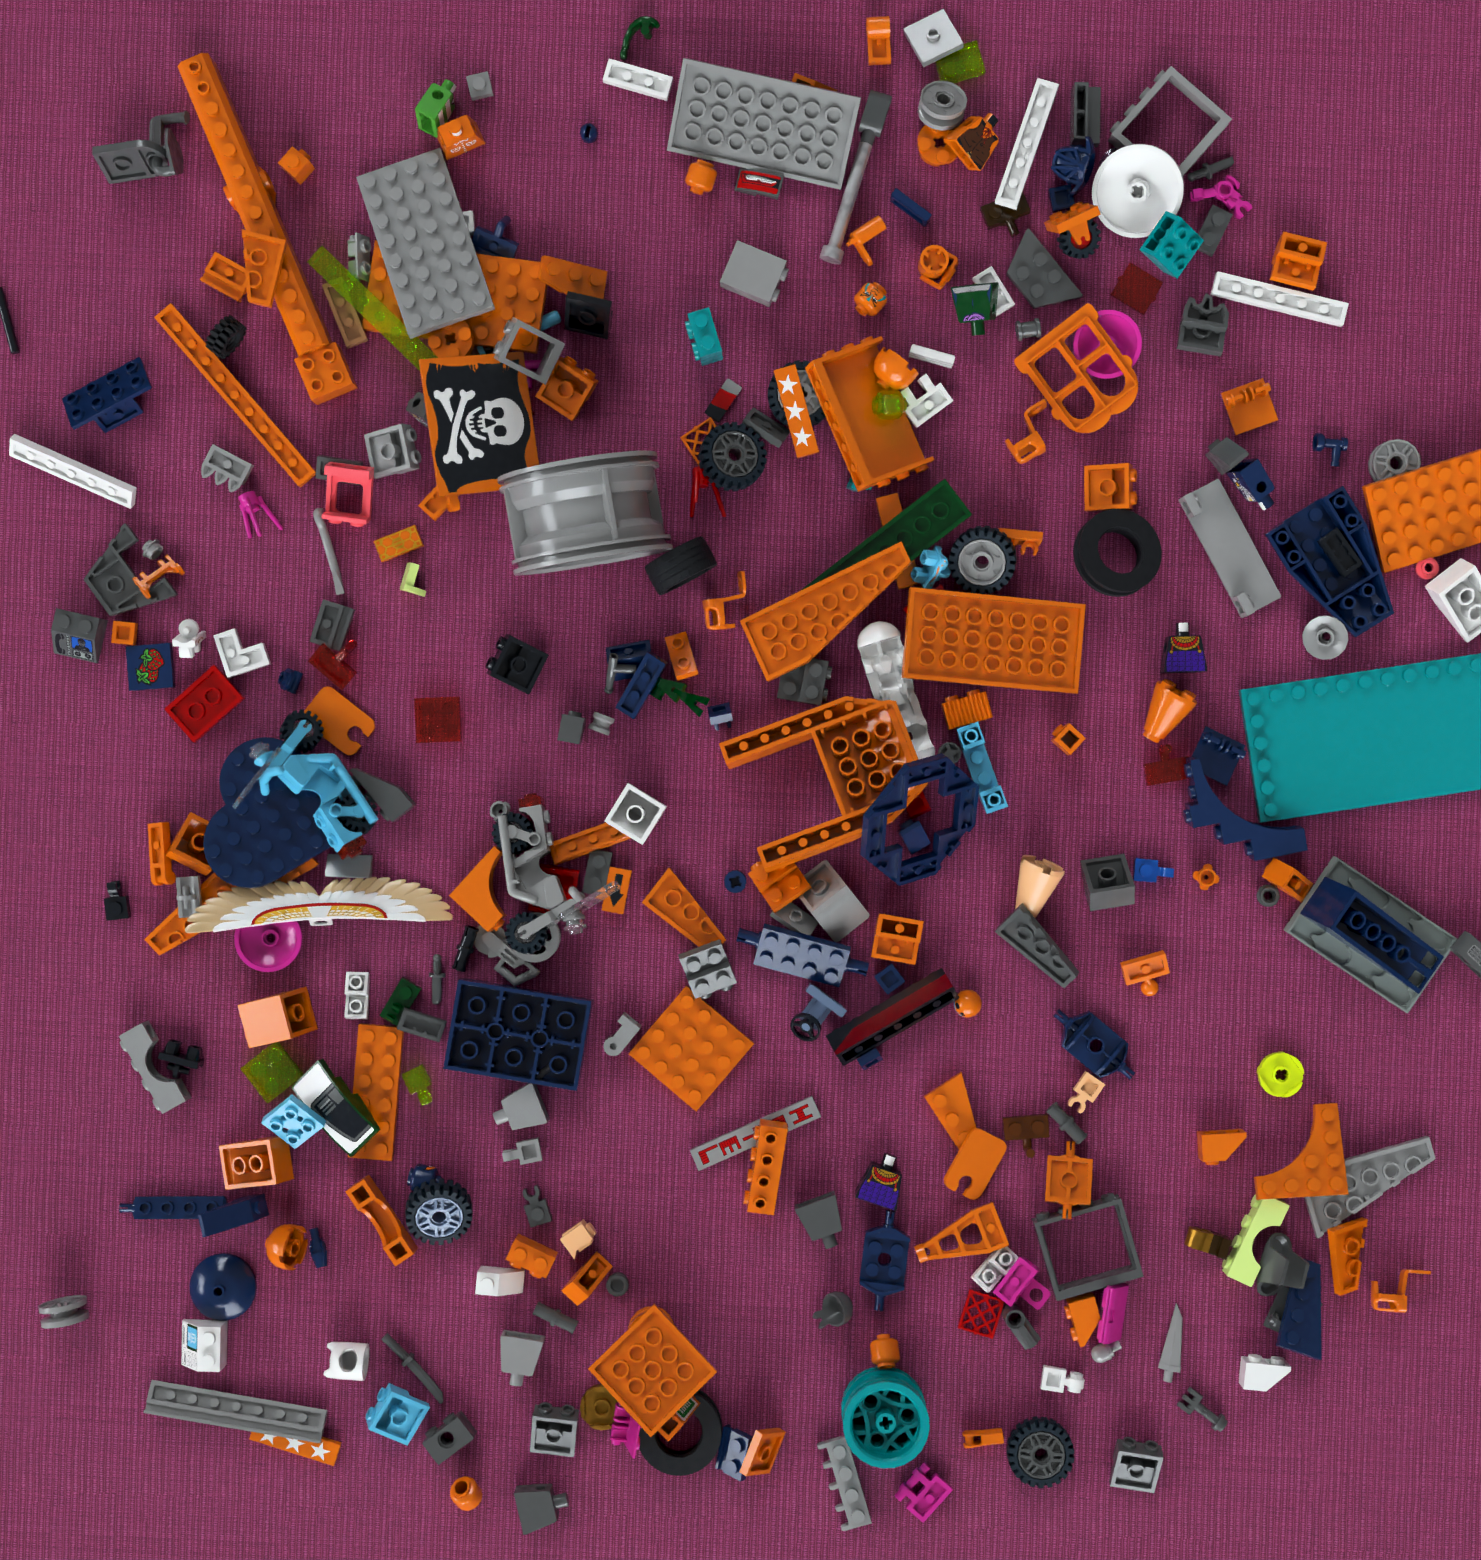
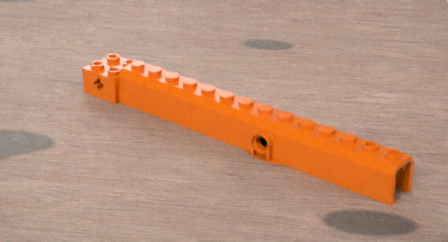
M200 53L181 61L177 67L227 184L223 187V190L230 205L239 213L245 230L283 239L288 242L274 299L299 356L294 361L311 401L319 405L357 389L358 387L341 347L336 342H332L276 208V191L269 174L258 165L217 64L208 53Z

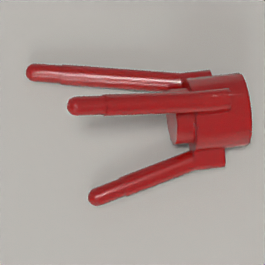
M700 466L692 469L691 518L694 517L699 488H706L708 483H710L708 481L709 477H704L702 473L704 470L703 468L700 469ZM713 482L711 485L722 517H726L718 488L715 487L716 483Z

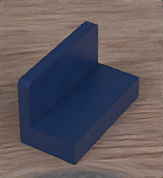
M650 640L606 647L607 664L609 655L616 653L618 655L617 664L636 665L637 670L645 654L649 650L651 651ZM616 673L614 681L630 679L634 674Z

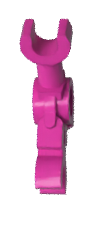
M1229 175L1225 177L1224 181L1218 182L1212 188L1193 189L1189 193L1190 202L1211 197L1222 201L1229 210L1231 208L1234 210V216L1239 220L1244 216L1240 211V207L1245 208L1247 212L1252 209V205L1247 201H1242V195L1236 191L1239 189L1240 183Z

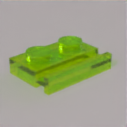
M977 40L965 43L964 48L936 61L940 81L956 83L984 75L986 72Z

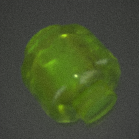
M898 390L879 391L872 400L873 413L881 420L899 419L907 409V400Z

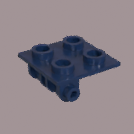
M1205 726L1192 756L1200 759L1205 776L1227 786L1239 759H1243L1246 755L1244 750L1246 745Z

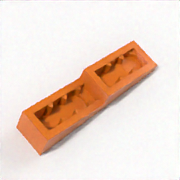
M898 493L876 498V506L883 527L901 513L902 508ZM915 560L896 578L898 589L920 584L914 582L910 575L912 569L916 567Z

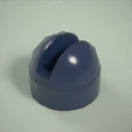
M591 123L584 124L580 129L581 139L585 143L595 142L598 138L597 128ZM587 128H591L589 137H585Z

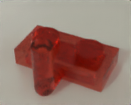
M351 640L338 654H335L323 643L308 662L343 690L358 673L344 661L358 644L355 640Z
M1169 744L1161 745L1159 747L1161 761L1143 764L1146 785L1151 786L1189 779V777L1185 776L1184 764H1186V758L1189 756L1170 759L1169 753L1172 751V746Z

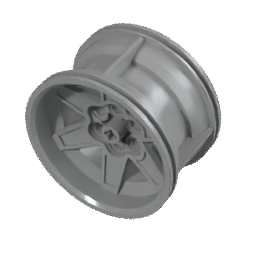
M643 450L584 456L535 465L499 476L497 478L498 484L504 485L499 488V492L504 494L515 557L511 562L512 565H518V568L513 570L514 575L521 576L565 571L636 559L672 550L673 545L666 544V541L671 539V535L665 534L654 471L659 468V463L654 461L658 458L657 452Z

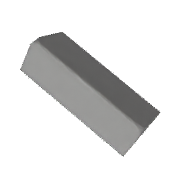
M328 854L325 877L371 878L373 855Z

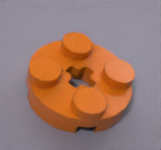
M927 125L923 126L917 138V148L924 162L931 166L948 165L958 157L944 140L954 129L941 131L932 129ZM942 138L945 146L936 148L934 140Z
M464 320L429 333L428 345L438 358L469 356L474 348L475 343L472 329ZM456 334L454 337L457 340L456 343L447 345V337Z

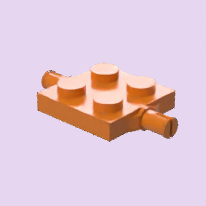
M1066 1141V1154L1047 1156L1045 1202H1056L1063 1205L1062 1219H1066L1067 1210V1219H1072V1206L1091 1205L1093 1159L1076 1156V1142L1072 1141L1071 1150L1070 1141Z

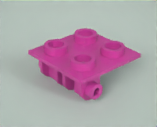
M617 1402L615 1404V1416H613L615 1422L612 1423L610 1440H612L611 1443L613 1445H620V1442H624L630 1455L635 1459L636 1450L640 1448L639 1431L642 1427Z

